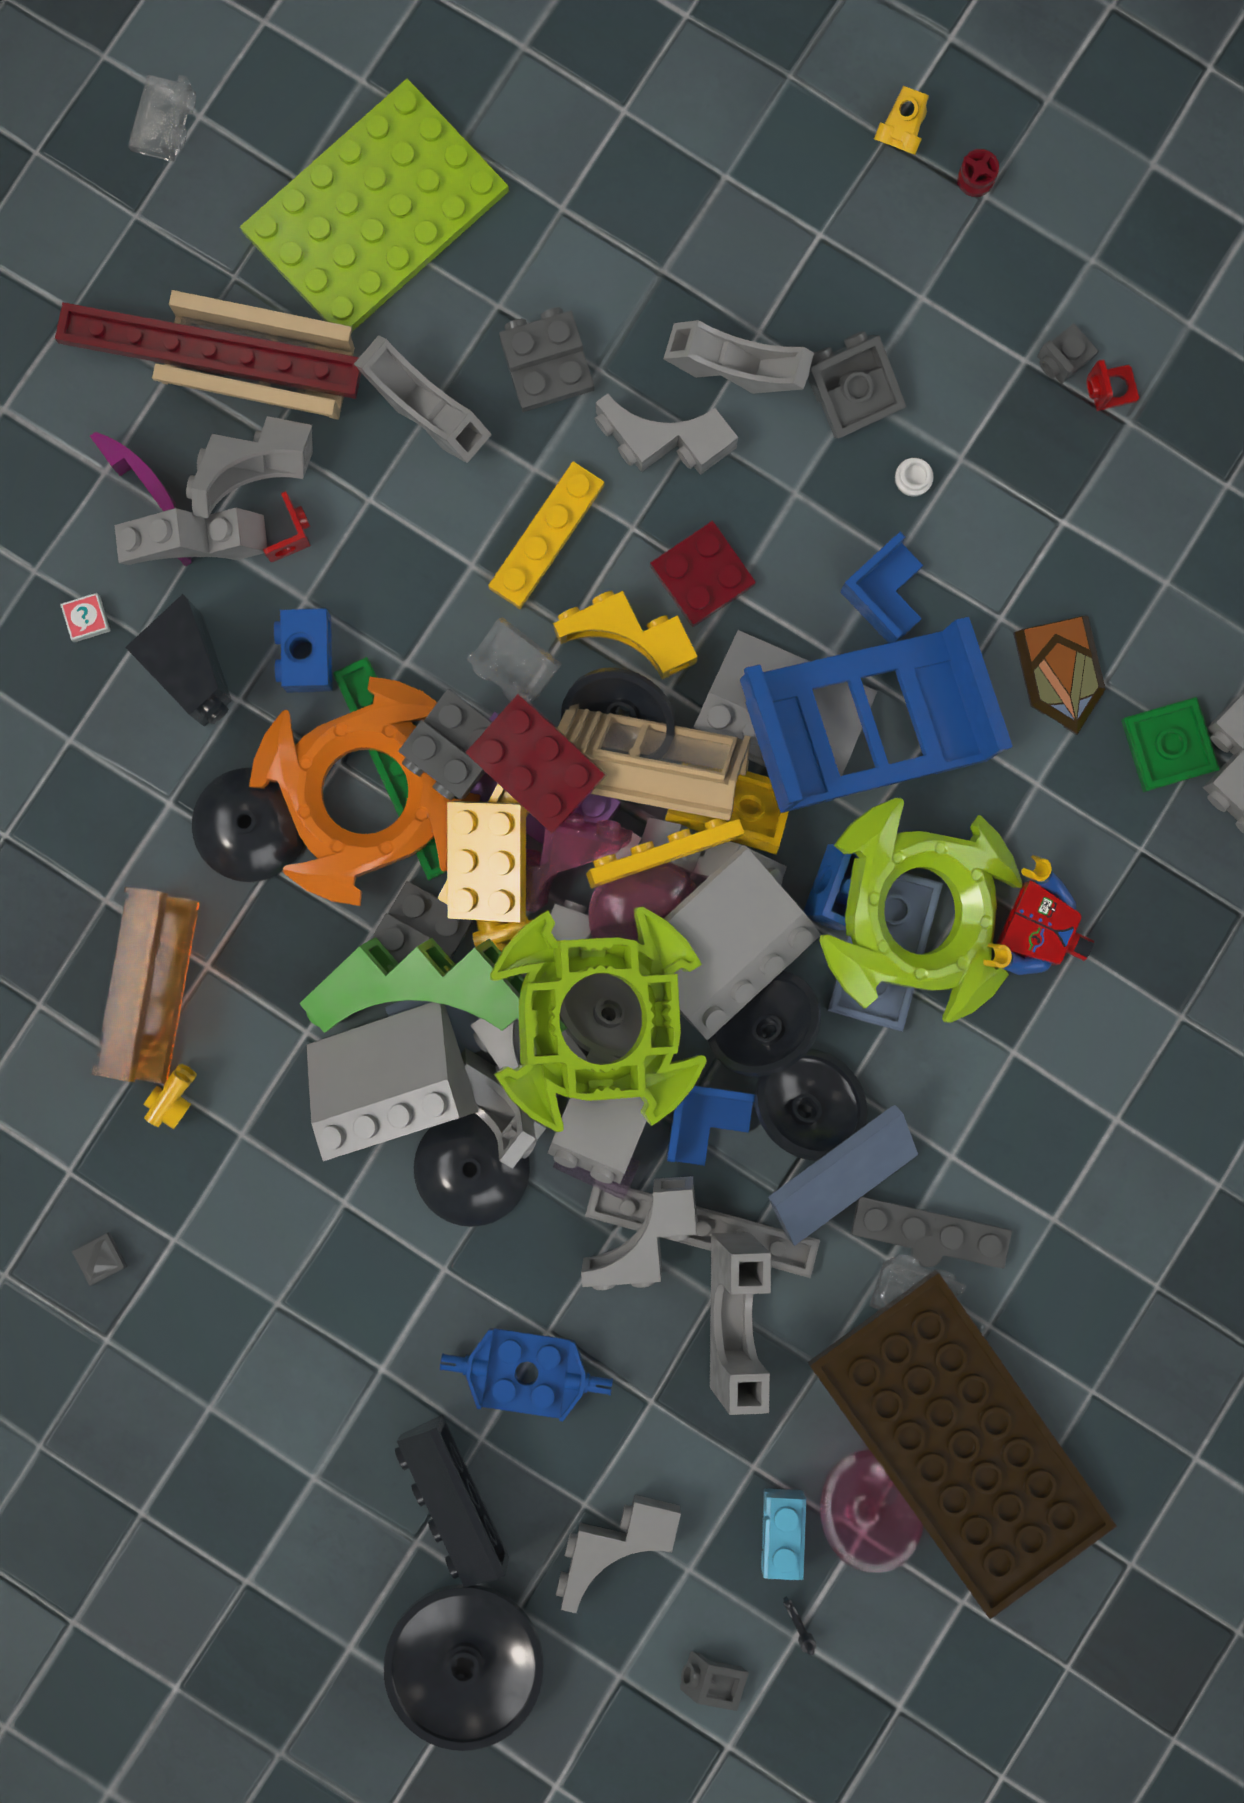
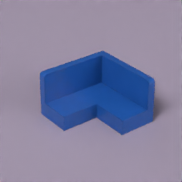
M901 531L844 583L840 591L888 643L899 641L922 619L897 593L923 567L921 562L902 544L906 537Z
M695 1085L677 1108L673 1110L666 1160L668 1162L676 1161L705 1166L710 1127L749 1133L755 1094Z

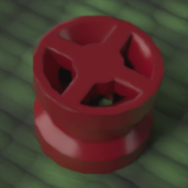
M975 149L969 152L964 157L957 176L961 191L971 197L986 195L992 189L999 172V162L996 156L985 149Z

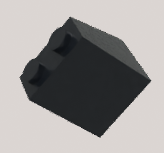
M182 594L125 648L191 717L205 727L209 722L215 724L225 716L229 710L227 705L232 699L204 617Z

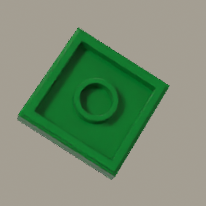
M1197 697L1125 717L1121 720L1143 792L1220 770Z

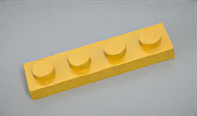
M573 461L489 583V589L521 609L605 486V482Z
M717 818L704 823L706 829L704 831L691 835L688 828L668 835L669 843L654 847L653 841H649L632 847L630 849L632 855L617 860L616 855L611 854L594 860L595 868L590 869L586 873L590 887L592 889L736 840L745 834L740 819L728 822V820Z

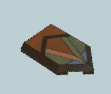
M1080 616L1014 632L1013 635L1030 706L1043 715L1046 714L1077 735L1106 690L1089 617Z

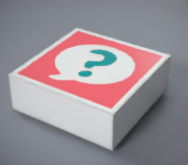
M98 593L60 604L70 638L74 643L111 631L101 597Z

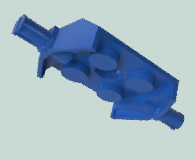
M489 1328L470 1355L466 1354L465 1357L442 1353L441 1371L459 1372L466 1376L477 1409L485 1407L559 1418V1421L563 1422L583 1393L594 1392L611 1396L613 1378L590 1376V1372L585 1370L575 1340ZM522 1362H531L538 1369V1377L531 1383L521 1382L516 1376V1367Z

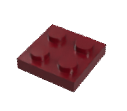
M713 520L650 562L651 569L692 628L756 584Z

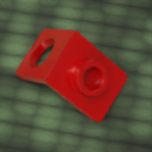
M1102 359L1096 362L1087 375V391L1090 398L1094 399L1097 411L1135 403L1139 399L1130 365L1107 369L1105 360ZM1119 377L1126 382L1127 391L1125 395L1113 397L1110 378Z
M286 491L282 492L281 495L298 534L263 549L270 562L277 561L311 546L304 529L311 527L302 506L294 507Z

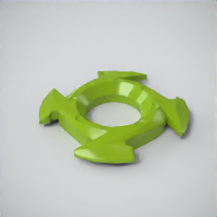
M893 798L870 808L853 821L834 844L843 854L855 853L859 857L854 859L845 914L846 936L851 937L853 944L831 935H821L819 941L830 970L843 990L863 1009H866L878 998L876 987L880 982L920 990H945L952 988L942 1018L943 1022L952 1023L973 1013L993 997L1009 975L1002 968L989 967L983 964L984 960H991L992 948L987 947V945L993 943L997 901L993 878L1013 888H1022V880L1014 857L1000 834L981 815H978L970 826L973 836L969 841L924 831L897 833L904 800ZM913 868L928 869L940 876L949 887L955 905L954 923L948 937L939 947L925 954L911 953L902 948L891 936L885 921V901L890 887L901 874Z
M636 907L634 909L639 943L635 940L619 937L556 941L551 933L555 921L549 911L546 910L518 931L503 948L490 973V980L492 981L526 973L519 999L521 1065L515 1069L504 1066L494 1075L508 1097L531 1119L555 1132H562L564 1130L556 1094L586 1101L640 1097L644 1102L640 1112L650 1126H653L675 1110L694 1088L707 1062L706 1057L703 1055L671 1062L673 1055L678 1053L681 1035L678 974L674 973L679 969L684 972H691L701 966L702 963L689 942L667 920L644 907ZM598 973L613 975L628 984L636 994L642 1011L641 1030L633 1047L621 1058L604 1064H593L574 1054L566 1044L560 1029V1009L568 991L581 979Z

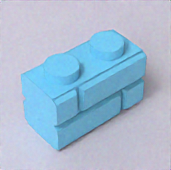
M764 1489L763 1551H761L763 1578L803 1580L806 1497L802 1490Z

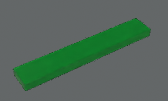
M368 657L333 672L350 712L373 704L374 695L367 688L369 677L377 676ZM368 750L400 817L405 809L409 792L404 770L390 756L379 751ZM433 837L426 847L416 853L429 881L447 873V871L443 872L440 868L435 838Z

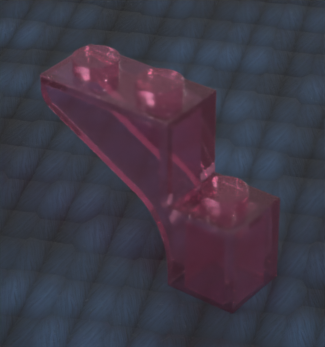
M572 813L553 834L545 828L542 857L541 852L526 849V911L535 913L548 903L552 882L559 872L593 862L607 855L616 854L621 848L626 847L631 842L633 831L620 828V823L611 820H599L597 823L583 820L584 816L578 813Z

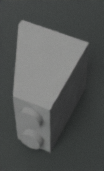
M591 1047L586 1061L593 1064H604L619 1058ZM640 1097L592 1101L570 1098L562 1116L564 1130L555 1133L547 1154L554 1156V1160L562 1166L568 1168L578 1166L590 1171V1175L600 1182L610 1184L614 1181L620 1184L647 1121L640 1112L644 1102Z

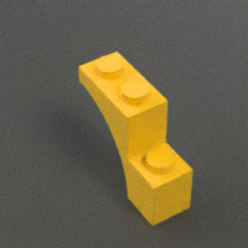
M612 590L604 592L592 600L593 605L581 611L578 607L568 609L558 615L559 621L553 623L554 631L560 644L579 638L601 637L616 640L634 648L648 659L662 680L697 663L698 656L678 615L671 619H668L667 615L658 617L646 625L648 630L642 631L623 591L614 594Z

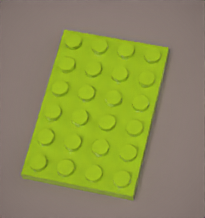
M407 78L244 222L240 229L324 321L350 326L353 332L509 192V187Z

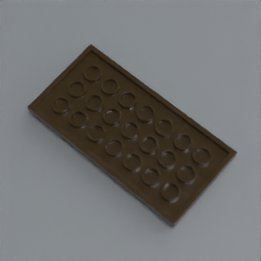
M937 1270L928 1274L808 1361L814 1373L989 1619L999 1614L1117 1527Z

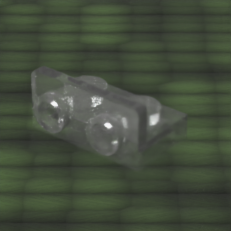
M147 75L128 143L131 152L175 162L178 149L182 150L186 142L187 131L184 126L187 114L191 115L196 104V93L193 91L187 76L179 75L176 82Z

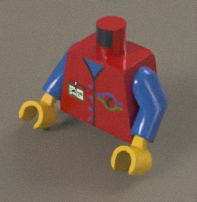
M1036 855L1031 856L1036 862L1035 869L1031 871L1023 868L1021 871L1022 875L1035 880V882L1029 880L1023 883V887L1018 893L996 944L989 943L987 947L994 949L995 957L992 961L984 960L983 964L985 966L1002 968L1017 975L1046 972L1050 966L1060 965L1066 953L1085 961L1093 948L1094 940L1076 932L1082 915L1076 911V901L1062 880L1052 871L1051 863L1047 859Z

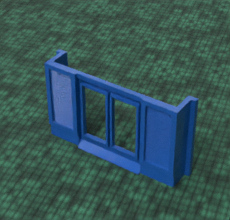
M969 617L953 621L941 632L763 672L760 664L746 667L744 669L745 674L740 678L746 698L745 703L780 813L932 774L987 762L1000 752L1013 747ZM895 671L923 756L889 764L861 678ZM847 682L875 768L840 776L813 690Z

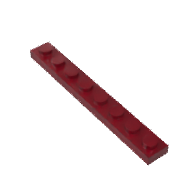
M62 302L55 340L58 344L353 399L357 398L361 378L360 370L354 365L359 357Z

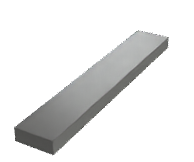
M595 1179L585 1217L638 1231L650 1211L653 1194L615 1183H603ZM696 1206L697 1235H690L687 1239L676 1241L711 1251V1233L750 1232L771 1253V1268L811 1278L820 1244L819 1239L807 1236L794 1246L787 1238L783 1229Z

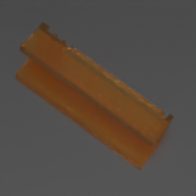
M125 887L124 893H128L129 898L125 899L102 1032H104V1038L100 1040L102 1049L101 1053L97 1055L100 1058L99 1065H93L91 1075L127 1082H135V1079L165 1084L170 1073L200 902L169 897L168 893Z

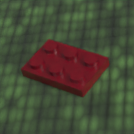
M517 694L465 752L552 834L563 825L607 776L600 767L521 694Z

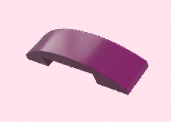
M98 432L90 435L93 442L119 476L133 469L163 512L175 508L178 509L165 486L136 454L106 435ZM191 557L178 558L185 567L192 563Z

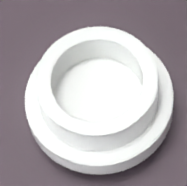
M920 458L904 460L898 466L895 473V483L898 489L908 496L915 497L926 493L933 482V471L930 465Z

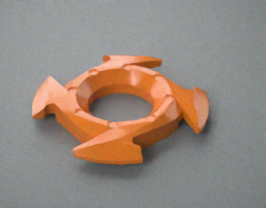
M371 676L369 677L367 689L374 695L373 704L316 727L303 736L297 744L294 739L291 714L288 710L282 711L264 734L254 757L249 787L264 789L270 781L279 783L299 836L310 852L318 858L303 863L286 865L283 867L284 874L308 892L332 902L361 906L362 891L355 887L356 876L360 877L413 856L426 847L433 837L435 838L440 868L443 872H446L447 802H480L481 797L479 794L469 793L466 799L453 798L449 800L432 787L436 780L424 772L420 777L402 764L405 756L398 751L416 728L412 722L426 719L437 702L423 691L402 682ZM358 750H375L390 756L402 767L408 781V799L402 814L391 826L376 833L359 834L340 827L330 817L324 804L323 787L329 770L340 758Z

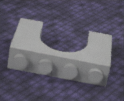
M750 1232L711 1233L710 1388L729 1415L769 1413L770 1373L761 1364L756 1353L752 1326V1305L754 1294L771 1293V1253Z

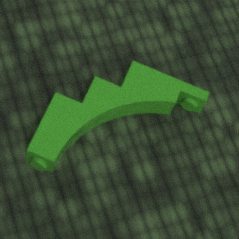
M375 937L359 946L299 1004L306 1011L308 1019L314 1025L320 1027L324 1033L357 1011L382 1003L405 1000L429 1001L449 1005L482 1018L503 1031L517 1019L519 1020V999L524 977L519 974L498 981L490 980V973L501 954V951L490 938L476 946L455 965L433 938L417 946L398 963ZM560 1020V1029L562 1033L564 1030L567 1029V1027Z

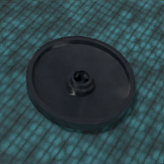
M463 1584L445 1586L427 1593L414 1602L403 1613L394 1627L384 1657V1682L387 1695L400 1720L422 1740L449 1750L468 1751L482 1749L496 1744L511 1735L531 1713L539 1696L543 1679L542 1646L530 1618L521 1607L506 1595L480 1585L464 1587Z

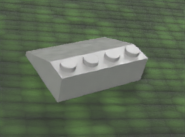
M738 630L693 729L738 737L741 740H744L745 735L751 736L748 760L766 767L745 703L746 698L740 678L745 674L744 669L746 667L760 664L762 671L766 672L809 661ZM847 682L813 690L840 776L843 775L862 730ZM863 685L871 708L877 691Z
M745 845L736 851L664 918L689 942L702 963L701 966L691 972H684L679 969L674 973L678 974L680 1013L708 1040L821 936L803 910Z
M431 1002L307 1044L311 1124L323 1161L479 1112L445 1004Z

